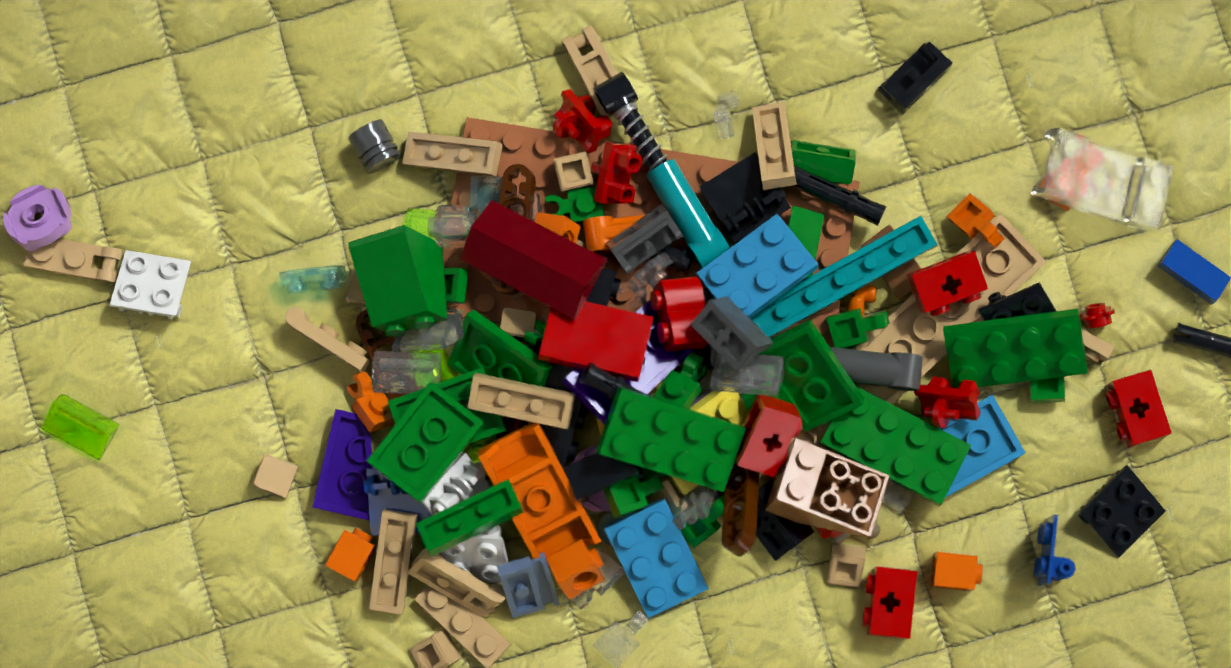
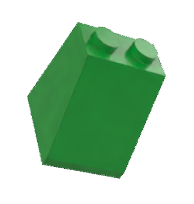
M406 225L348 242L372 327L385 332L387 336L399 337L405 335L408 330L431 328L434 326V323L447 319L443 249L441 243Z

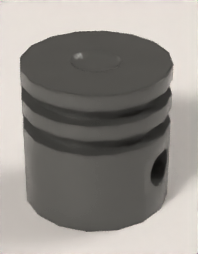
M382 119L372 121L360 127L348 137L358 158L363 159L361 163L363 167H366L367 174L384 169L402 156L400 150H397L396 143H393L394 140Z

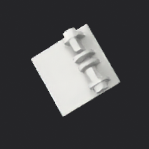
M125 250L110 306L119 308V311H124V309L139 311L141 315L147 312L149 316L154 314L167 316L171 320L174 317H180L182 311L180 301L191 261Z
M464 453L423 501L431 515H435L490 488V485L485 480L486 470L479 461L474 464L468 455Z
M500 525L441 552V556L460 569L469 571L475 578L490 583H501L497 566L508 563L504 541L500 537Z

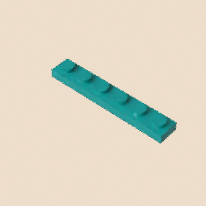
M919 216L799 282L750 319L771 338L935 248L938 244L922 216Z

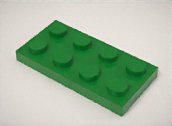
M1079 308L943 326L953 388H958L963 379L974 380L977 387L1088 374Z
M618 386L596 451L608 457L724 492L746 428L730 421Z
M857 387L864 397L863 405L832 419L820 445L849 460L889 475V481L941 506L971 445Z

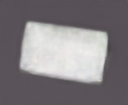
M456 312L447 313L446 320L434 323V326L431 328H415L406 331L405 335L395 338L392 345L393 351L407 352L446 349L464 335L458 314Z
M376 351L372 361L373 392L409 394L425 388L430 381L434 384L441 382L442 355L439 353Z
M717 352L710 390L777 396L784 380V359L780 356L757 355L755 357L758 360L757 363L737 372Z

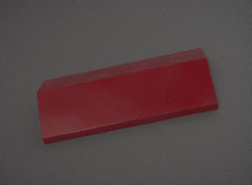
M491 200L471 225L460 257L461 261L574 320L578 317L608 261L606 258Z

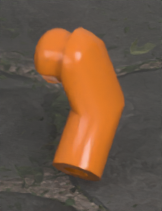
M873 285L864 286L853 292L848 303V311L861 308L864 317L865 302L874 303L876 301V287Z

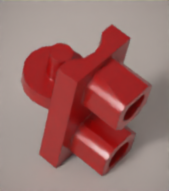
M571 89L562 91L563 104L554 114L556 119L553 125L554 133L559 138L570 136L572 139H576L587 153L595 152L599 140L610 136L613 126L612 121L607 115L594 117L595 102L588 94L577 97Z
M605 143L602 163L593 162L591 165V171L599 174L594 201L607 204L634 202L636 190L634 186L629 184L631 173H637L640 170L642 156L636 153V145L631 143Z
M933 376L928 385H920V390L914 391L915 396L920 399L922 414L926 417H932L933 424L937 428L947 427L950 419L978 420L981 414L977 404L980 392L974 380L963 379L958 388H951L948 380L943 377Z

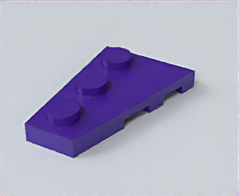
M339 409L334 411L312 508L370 521L368 493H365L364 480H367L366 469L373 468L367 462L368 458L372 455L371 436L356 413Z

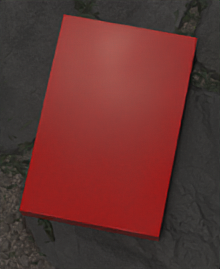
M587 301L584 303L576 320L551 308L538 359L584 370L589 362H592L595 366L613 376L619 374L626 380L639 382L654 317Z

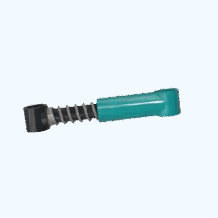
M620 72L594 87L593 91L609 117H616L615 119L618 120V124L623 125L625 128L624 134L630 136V143L637 146L636 153L642 156V164L647 165L649 168L646 175L648 181L683 234L691 255H694L695 262L702 269L730 247L719 229L712 223L675 159L667 161L668 155H664L661 151L662 145L657 144L654 139L656 135H652L648 129L650 125L644 123L642 119L644 115L638 113V105H636L638 97L626 75Z

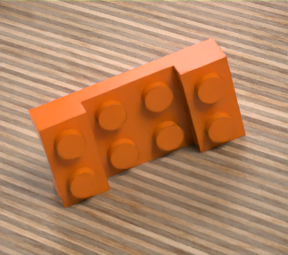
M531 422L477 450L478 457L494 486L507 479L511 482L524 510V513L513 517L512 520L534 559L539 558V553L543 552L546 558L581 539L586 546L602 542L587 510L581 502L575 499L569 479L540 423Z

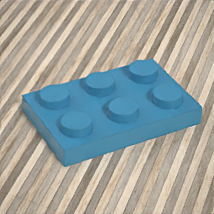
M777 213L696 274L714 299L728 296L749 318H752L816 271L819 265Z
M993 394L977 403L981 412L978 420L950 419L947 427L939 428L971 445L946 497L1026 453Z
M664 497L603 526L648 618L709 589Z

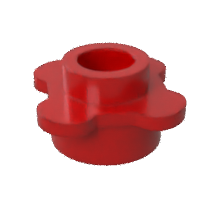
M1094 303L1086 306V311L1079 313V315L1085 321L1086 328H1098L1112 323L1111 315L1115 313V310L1111 309V306H1105V303Z

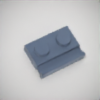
M544 552L539 553L540 557L530 560V557H525L497 566L512 618L545 609L544 605L553 602L555 606L560 605Z

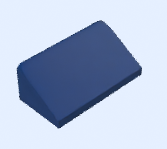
M1178 239L1175 240L1158 264L1160 269L1211 305L1218 300L1231 279L1229 275Z

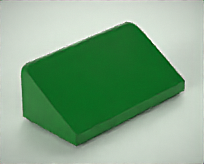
M796 140L791 141L794 166L796 165L831 182L852 183L856 163L855 150Z
M792 206L788 227L816 260L824 214Z

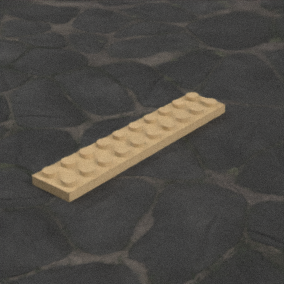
M1000 213L991 222L998 229L997 232L1005 238L996 248L989 244L979 233L956 254L958 255L968 250L975 251L989 288L980 292L982 298L967 304H962L961 300L949 304V311L931 316L930 312H920L915 296L912 294L888 316L890 324L887 327L873 330L868 335L869 341L858 344L853 350L923 356L922 378L947 354L943 326L983 321L984 319L979 309L989 304L988 297L991 294L1000 292L1001 295L1006 297L1011 295L1040 269L1046 261ZM945 277L946 283L941 285L942 290H948L951 293V286L956 284V282ZM854 383L857 387L890 404L896 402L906 392L890 389L886 386ZM831 420L807 432L801 427L796 437L797 439L835 453L820 445Z

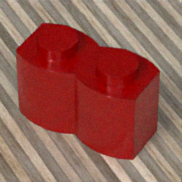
M699 277L660 280L653 287V291L650 294L651 307L654 311H657L660 323L657 325L659 342L663 343L666 352L704 348L709 343L691 326L692 322L705 307L704 293Z

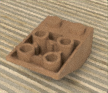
M796 438L788 447L786 463L784 466L779 467L765 510L796 523L870 538L889 475Z

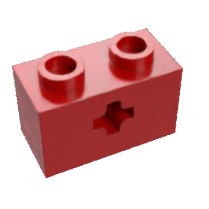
M968 250L906 274L920 312H930L931 316L949 311V304L961 300L962 304L976 301L982 298L980 292L989 289L975 251ZM945 277L956 282V284L951 286V293L948 290H942L941 285L946 283Z
M1151 369L1114 380L1107 384L1109 390L1105 391L1106 400L1109 408L1116 410L1119 420L1116 423V431L1120 441H1126L1128 448L1172 434ZM1134 404L1143 408V412L1139 414V417L1136 413L1131 414L1129 408L1134 406Z
M757 393L743 424L746 430L735 461L740 467L775 477L779 467L784 466L786 463L788 447L792 438H796L801 430L802 418L795 404Z
M876 566L873 574H867L866 593L871 594L870 607H864L862 627L868 628L867 635L911 639L917 571ZM888 593L892 594V600L897 601V606L892 607L890 612H886V606L880 604V600L886 598Z

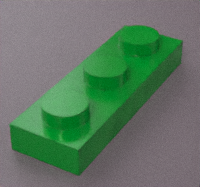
M507 479L416 523V526L432 557L524 513V510L511 482Z

